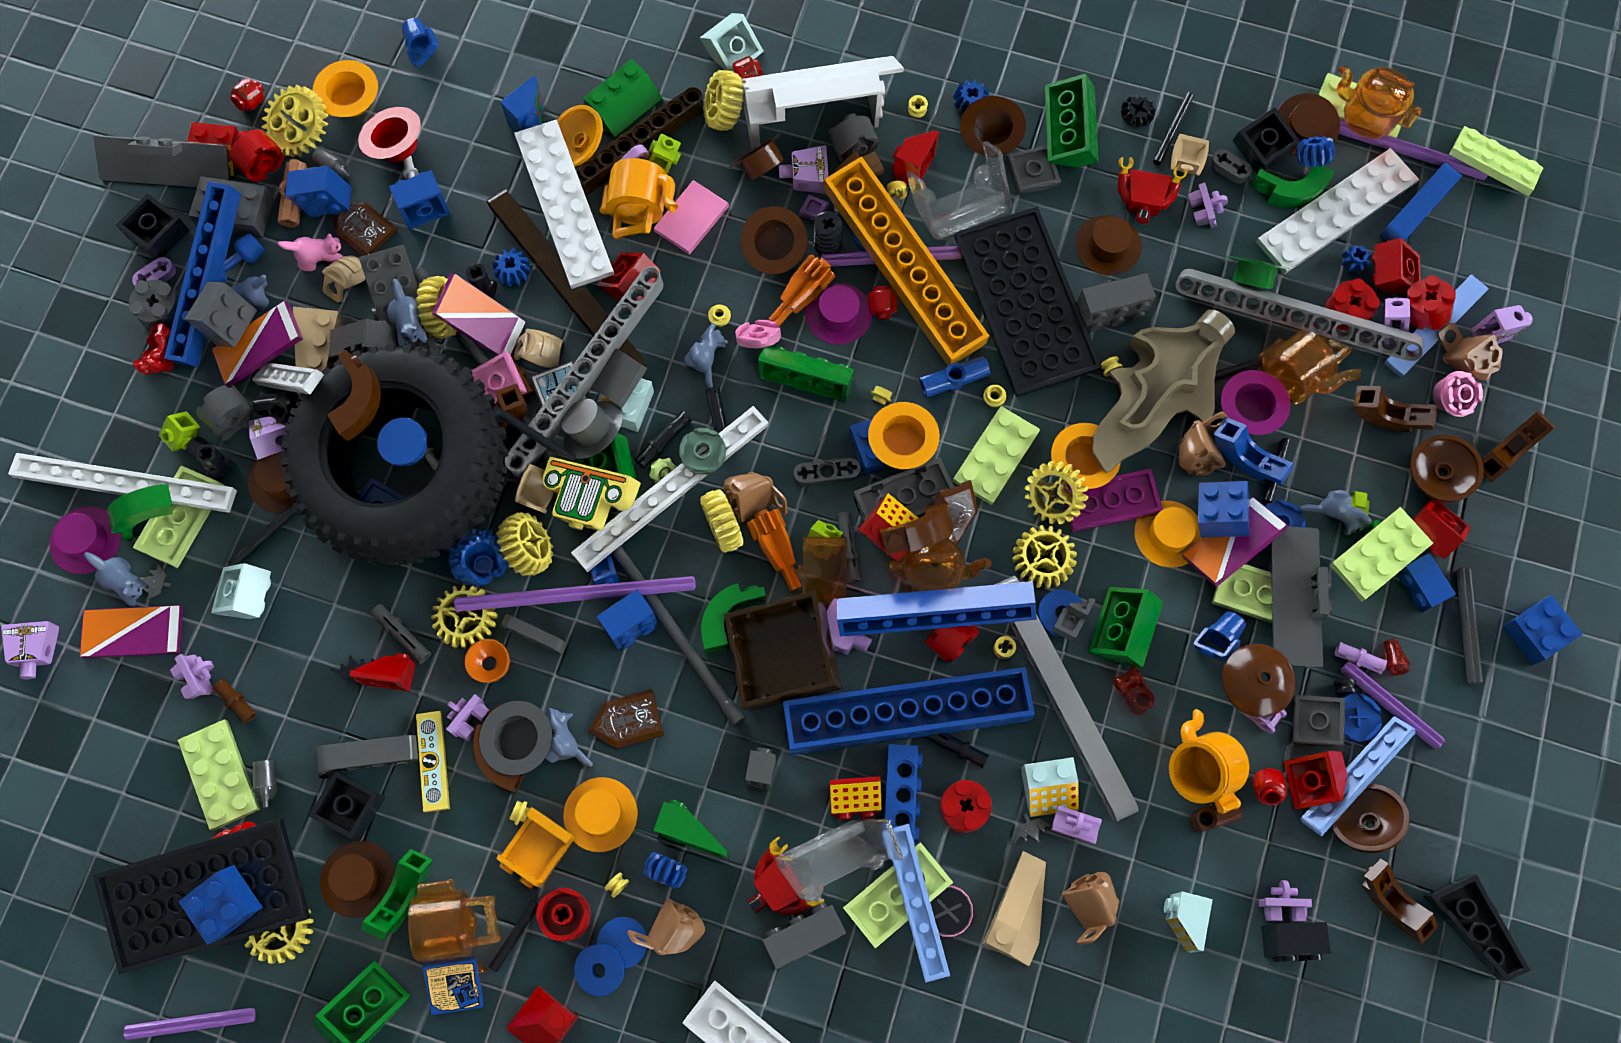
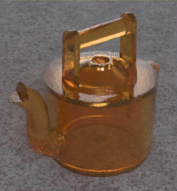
M1348 66L1338 68L1342 79L1338 83L1337 93L1346 102L1344 107L1345 121L1356 134L1370 139L1381 138L1391 133L1397 125L1403 126L1405 129L1411 128L1416 119L1422 114L1421 107L1412 105L1414 99L1413 86L1415 83L1410 82L1399 71L1387 67L1371 69L1362 75L1355 88L1352 89L1350 88L1353 79L1351 70Z
M1299 331L1286 341L1278 338L1275 343L1258 356L1259 360L1263 361V372L1274 376L1283 384L1288 392L1290 403L1294 404L1307 400L1316 392L1327 394L1338 389L1346 381L1361 379V369H1349L1338 373V363L1350 354L1352 350L1350 346H1345L1332 338L1310 331ZM1332 349L1338 352V354L1335 355Z
M945 538L934 545L911 552L909 549L905 553L903 563L891 561L888 564V576L890 578L901 577L902 585L906 592L959 588L962 580L976 578L981 570L990 568L992 562L987 558H982L969 565H965V558L959 546L949 538ZM931 563H940L937 567L931 565Z
M453 879L423 883L417 886L418 896L411 899L408 914L410 945L414 959L417 962H438L469 957L472 953V947L496 943L502 940L501 934L498 931L494 896L469 898L464 889L455 890ZM484 905L489 936L474 938L477 920L471 906ZM477 962L480 977V973L487 971V968Z

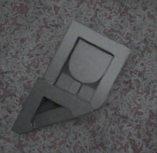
M1091 598L1086 602L1077 604L1075 602L1069 603L1067 608L1062 610L1052 631L1074 642L1095 599Z

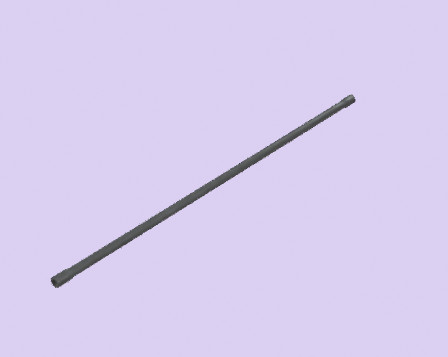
M420 267L413 272L418 283H422L424 279L430 277L424 267ZM456 332V335L478 366L489 361L477 343L462 333ZM526 413L522 422L529 425L532 420ZM548 449L542 454L547 463L549 457L559 459L556 454ZM621 545L612 552L632 582L645 580ZM642 595L719 703L721 710L731 724L736 726L745 719L744 715L734 701L726 694L657 595Z

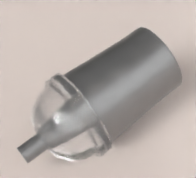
M322 146L314 151L312 161L320 167L329 166L341 178L346 176L349 179L351 177L348 173V165L343 158H339Z
M274 760L253 762L252 793H254V797L257 800L263 801V808L269 807L268 801L275 797L278 790Z

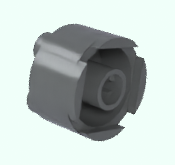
M851 113L844 117L843 122L828 130L830 140L841 163L855 151L861 157L878 149L877 142L879 143V139L869 118L866 116H856L855 113Z
M160 280L140 281L135 285V289L130 295L129 310L150 331L154 324L160 323L171 328L179 296L166 282Z
M226 385L220 386L208 393L203 398L205 403L202 408L198 405L196 410L199 419L216 437L221 438L223 441L229 440L241 428H248V421L254 420L252 418L253 406L232 385L231 388H228Z

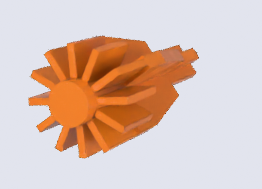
M812 254L809 255L791 277L780 297L783 302L769 317V321L775 322L779 327L792 311L797 314L815 300L836 277L830 271V264L823 258L818 259V257L815 258Z
M764 509L755 513V518L747 522L754 541L757 540L762 552L775 571H781L790 592L802 587L793 567L796 562L790 539L785 529L786 524L779 509H774L770 512Z

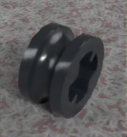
M1352 679L1335 681L1334 686H1337L1335 695L1357 694L1358 690L1354 688L1357 681Z

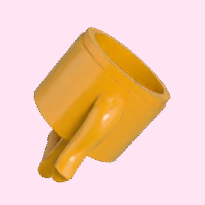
M627 158L616 162L611 169L609 185L604 186L600 207L602 214H609L614 218L613 238L616 240L623 236L650 233L651 225L661 220L664 205L671 213H674L675 209L679 207L673 200L675 182L672 177L666 174L662 167L651 161ZM621 222L631 224L633 226L621 228Z
M1195 709L1192 720L1185 722L1181 727L1180 734L1183 743L1175 749L1170 758V779L1175 789L1185 799L1201 804L1214 802L1217 811L1224 814L1241 806L1239 798L1234 793L1243 787L1248 778L1249 760L1242 745L1228 734L1210 732L1197 737L1196 731L1204 723V713Z

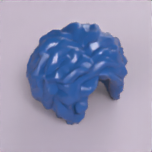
M492 529L471 530L472 535L459 539L455 546L449 549L450 568L456 580H460L465 585L471 584L477 588L480 585L491 583L492 577L503 576L505 569L509 568L508 561L503 560L504 555L499 551L501 547L497 541L500 538L497 534L494 535Z

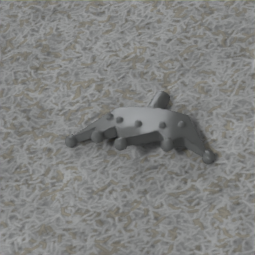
M159 562L156 563L157 570H149L153 576L139 577V580H143L149 586V588L143 589L144 592L149 593L147 599L144 600L145 603L161 595L163 586L168 588L172 586L171 583L165 582L167 574L160 567Z
M1025 814L1023 817L1026 823L1018 826L1013 843L1016 844L1020 837L1027 841V835L1039 843V830L1045 834V827L1052 828V825L1039 818L1030 821L1028 815Z

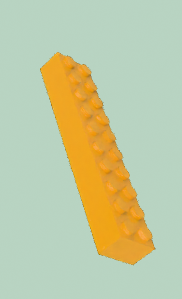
M859 157L825 178V193L889 284L897 292L901 301L946 365L958 363L986 345L989 334L863 157Z

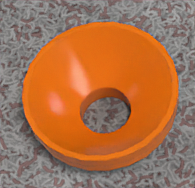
M484 639L474 643L465 656V668L468 674L481 683H493L500 680L507 673L510 665L507 649L503 644L493 639ZM490 657L495 658L497 661L496 667L490 671L485 670L483 667L484 661Z

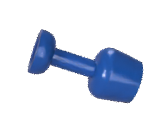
M251 233L244 235L234 242L233 247L236 253L225 261L220 279L221 283L227 281L226 272L241 260L247 263H254L265 252V249Z

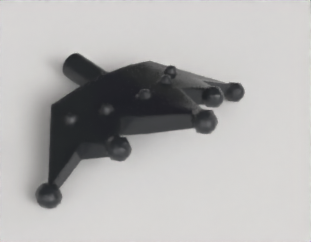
M350 655L347 667H344L341 663L340 670L331 668L330 671H334L343 679L351 678L349 676L350 671L365 665L364 659H360L361 662L358 664ZM353 679L354 685H358L359 683Z

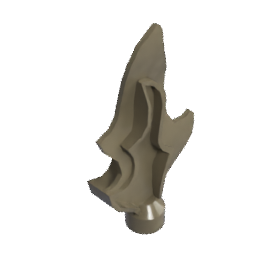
M1207 310L1193 326L1180 329L1151 327L1142 329L1132 336L1127 348L1138 354L1139 362L1134 367L1116 368L1109 372L1110 376L1119 384L1121 396L1116 405L1101 421L1093 435L1092 453L1104 472L1109 473L1121 461L1153 443L1175 414L1188 412L1201 422L1212 417L1215 409L1214 380L1217 361L1222 348L1235 333L1233 323L1224 314L1216 310Z

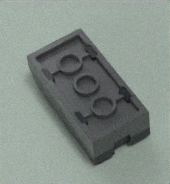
M937 458L854 491V502L863 522L887 493L920 518L925 514L924 508L932 505L939 491L947 488L952 489L954 486L941 458Z

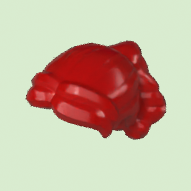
M162 323L154 324L151 327L150 334L146 338L149 348L142 353L141 359L133 361V367L139 373L149 375L151 373L172 371L174 368V362L164 358L171 329Z

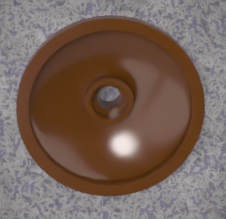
M1436 435L1424 440L1415 449L1410 460V473L1415 485L1425 495L1437 501L1457 502L1463 500L1477 490L1483 479L1484 467L1479 453L1469 442L1457 436ZM1438 471H1443L1445 476H1441Z
M1250 644L1239 648L1229 656L1222 671V685L1228 700L1239 711L1250 716L1268 717L1279 713L1288 706L1295 693L1296 679L1290 662L1281 652L1267 645ZM1261 674L1267 676V682L1261 679Z
M1370 783L1331 827L1337 838L1347 847L1363 853H1380L1395 847L1403 840L1409 828V812L1405 802L1396 792L1385 786ZM1368 824L1375 825L1373 828L1366 827Z

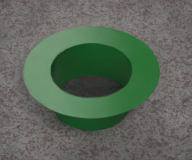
M1227 256L1238 259L1232 281L1251 286L1273 289L1278 268L1290 269L1266 262Z

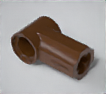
M1212 805L1192 812L1188 821L1191 829L1201 833L1241 820L1242 810L1239 807L1238 809L1221 814L1217 811L1216 805ZM1200 814L1206 817V826L1202 825L1199 821Z

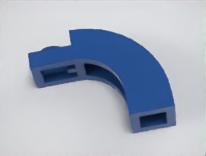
M1226 417L1214 433L1215 442L1222 454L1241 471L1261 482L1265 478L1282 485L1294 468L1293 462L1270 454L1257 446L1250 438L1247 425Z

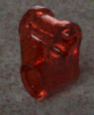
M1135 666L1130 667L1129 671L1123 675L1112 678L1116 690L1124 698L1133 713L1137 715L1146 714L1154 705V694ZM1136 697H1143L1147 701V706H1140L1136 701Z

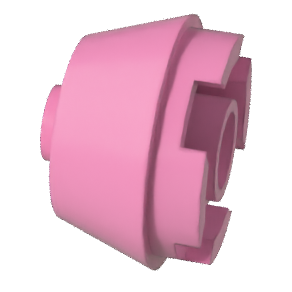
M1455 371L1435 385L1433 390L1434 403L1440 410L1455 417L1466 416L1473 413L1477 403L1482 401V385L1471 377V373Z

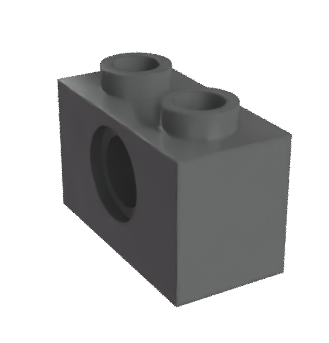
M757 748V751L751 750L745 778L747 787L771 791L776 766V755L771 754L772 750L766 748Z

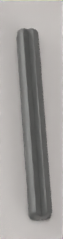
M1459 568L1456 571L1467 682L1469 684H1480L1483 679L1472 573L1470 568Z

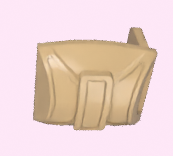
M1179 134L1172 153L1171 169L1174 170L1178 166L1177 171L1184 172L1187 169V173L1199 176L1207 159L1209 140Z
M353 255L344 256L322 271L325 275L323 292L337 303L341 302L344 289L357 285L366 279L360 260ZM330 283H335L337 294L330 290Z
M526 329V332L517 340L514 359L518 360L522 357L542 367H556L559 365L563 340L543 331Z
M529 464L520 479L515 502L546 514L547 510L545 509L554 492L543 484L545 470Z

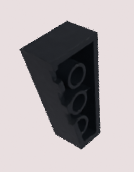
M1477 874L1464 876L1423 896L1497 980L1510 981L1531 971Z

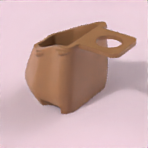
M1449 323L1438 331L1437 336L1446 351L1442 357L1443 361L1446 364H1450L1456 371L1471 373V377L1478 380H1487L1492 373L1500 369L1502 348L1497 344L1496 335L1489 334L1463 339L1455 323ZM1448 330L1453 331L1455 334V339L1452 343H1448L1445 340V333Z
M1219 412L1203 422L1195 421L1182 438L1179 445V465L1189 475H1208L1215 469L1226 466L1221 451L1212 435V432L1217 430L1221 423L1210 425L1216 419L1222 418L1224 420L1226 417L1229 418L1224 412Z
M749 472L748 474L731 476L724 480L723 490L725 497L739 523L754 518L755 513L772 508L774 505L784 515L787 514V500L773 485L770 477ZM776 496L781 499L783 507L779 504Z
M1096 872L1092 875L1086 874L1071 883V887L1062 893L1067 905L1083 925V928L1086 929L1077 940L1078 945L1094 942L1107 927L1115 924L1119 899L1116 896L1111 877L1106 872ZM1097 931L1092 937L1085 939L1089 934Z
M667 898L648 936L632 930H628L627 934L633 943L652 949L659 955H666L688 950L704 934L705 926L698 913ZM636 937L643 939L645 942L638 940Z

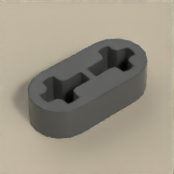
M1225 149L1217 150L1210 161L1215 171L1235 183H1244L1251 173V167L1247 162ZM1221 158L1225 160L1222 163L1218 162ZM1239 170H1242L1243 173H1241L1240 175L1237 174Z

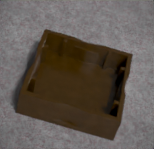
M816 590L787 597L770 605L753 606L724 614L729 644L735 658V676L742 709L752 712L783 704V701L808 698L842 689L824 597Z

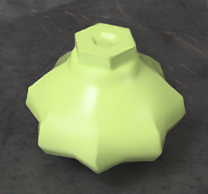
M659 458L652 462L649 476L657 484L672 472L676 465L672 463L670 458Z

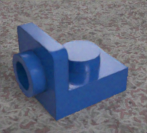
M610 554L590 570L595 585L620 583Z

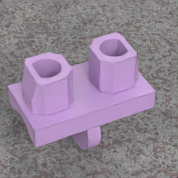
M1199 184L1200 190L1188 194L1192 208L1203 204L1205 206L1204 210L1194 212L1197 226L1210 224L1211 228L1216 227L1217 223L1213 209H1216L1218 214L1223 213V206L1228 203V199L1224 195L1219 196L1218 191L1212 192L1213 198L1210 199L1206 184Z
M179 654L174 658L177 664L170 671L177 680H186L187 684L181 688L184 698L194 699L200 695H210L214 692L209 681L211 678L209 671L214 667L212 661L203 662L202 658L196 655L183 656V654Z
M475 694L468 703L464 698H461L456 705L450 701L447 705L452 708V711L448 714L447 718L452 722L446 730L455 737L460 736L469 741L474 736L475 729L468 723L474 716L481 722H484L490 712L484 705L485 702Z
M1058 806L1051 830L1096 844L1102 819Z
M1281 880L1279 887H1271V894L1279 895V898L1259 899V907H1264L1266 921H1282V908H1289L1290 922H1306L1307 908L1312 907V899L1290 898V895H1298V889L1290 888L1287 880Z

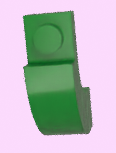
M1316 166L1311 168L1305 178L1298 181H1286L1260 169L1251 187L1260 193L1269 195L1270 198L1267 203L1280 208H1298L1306 206L1318 198L1332 179L1335 171L1325 166Z
M168 483L141 488L113 501L107 509L112 534L121 533L123 541L133 539L132 529L136 524L150 518L172 515L173 504Z
M737 583L723 589L710 601L701 623V636L706 654L729 649L725 633L726 622L724 614L734 612L742 607L766 602L764 587L758 588L757 585L749 586L743 592H740Z
M410 849L398 862L394 878L387 893L379 905L363 921L361 930L383 941L391 932L395 933L415 904L425 884L433 859Z

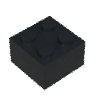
M1274 107L1239 130L1233 142L1258 174L1260 169L1266 170L1296 149L1297 144L1300 143V140Z
M148 193L115 224L126 238L154 259L164 257L189 231L177 215Z
M334 771L308 816L350 839L360 842L385 797Z
M1327 922L1280 923L1261 926L1264 957H1273V962L1297 961V956L1299 961L1323 960L1322 955L1331 954Z

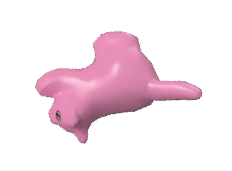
M328 234L325 239L301 237L297 238L294 242H278L279 247L293 251L294 257L297 260V267L307 272L315 270L316 263L319 261L333 263L343 257L337 253L341 249L340 240L337 237L333 238L331 234Z

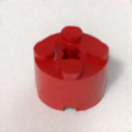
M263 130L241 131L236 136L237 141L228 153V158L246 177L254 182L267 179L266 174L270 171L275 173L284 159V154L281 152L280 147Z
M1431 275L1426 277V279L1415 282L1408 289L1407 298L1410 299L1409 323L1413 327L1424 330V328L1438 330L1451 321L1456 291L1449 283L1440 280L1437 276Z
M1354 279L1343 282L1335 289L1326 302V308L1370 320L1376 313L1380 301L1369 285L1365 284L1361 279ZM1346 324L1337 326L1339 330L1346 331L1349 329V326Z
M977 625L936 628L924 644L943 661L951 663L964 651V648L961 646L963 644L966 646L980 631L977 629Z
M960 780L952 784L942 795L939 811L943 823L950 830L956 833H971L982 827L991 814L992 801L988 792L980 784L974 781ZM967 802L969 804L968 808L970 810L962 812L961 804Z
M559 888L546 894L541 899L537 907L536 918L544 935L553 940L569 942L580 938L588 929L591 922V907L586 898L580 893L568 888ZM567 908V913L570 914L569 918L564 919L562 922V917L559 916L560 911L565 912Z

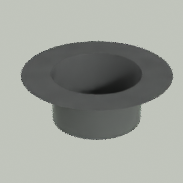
M583 399L573 404L567 410L562 420V428L565 431V450L575 455L577 459H583L596 455L605 449L616 437L621 427L622 411L620 407L611 401L595 402L592 399Z
M525 701L507 702L494 709L485 719L479 737L480 750L485 761L496 771L507 775L524 774L536 768L547 756L552 743V728L545 713L536 705Z

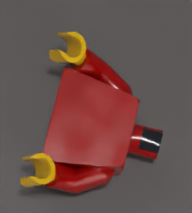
M1121 157L1118 161V165L1122 170L1119 172L1117 191L1123 203L1126 204L1127 211L1137 213L1136 222L1146 224L1149 222L1150 216H1158L1160 210H1166L1175 201L1181 187L1180 180L1186 177L1187 169H1185L1184 175L1180 177L1176 174L1178 166L1175 167L1173 170L1175 177L1174 180H1171L1172 176L1130 169L1134 164L1131 157L1129 158V165L1125 167L1123 165V157Z
M777 837L770 843L768 850L759 859L753 874L755 879L753 884L759 893L747 902L755 913L768 905L773 913L778 912L782 916L800 915L808 909L824 903V899L820 901L815 899V893L820 891L819 889L809 892L785 856L781 854L788 848V845L786 844L779 848L777 841L780 837Z

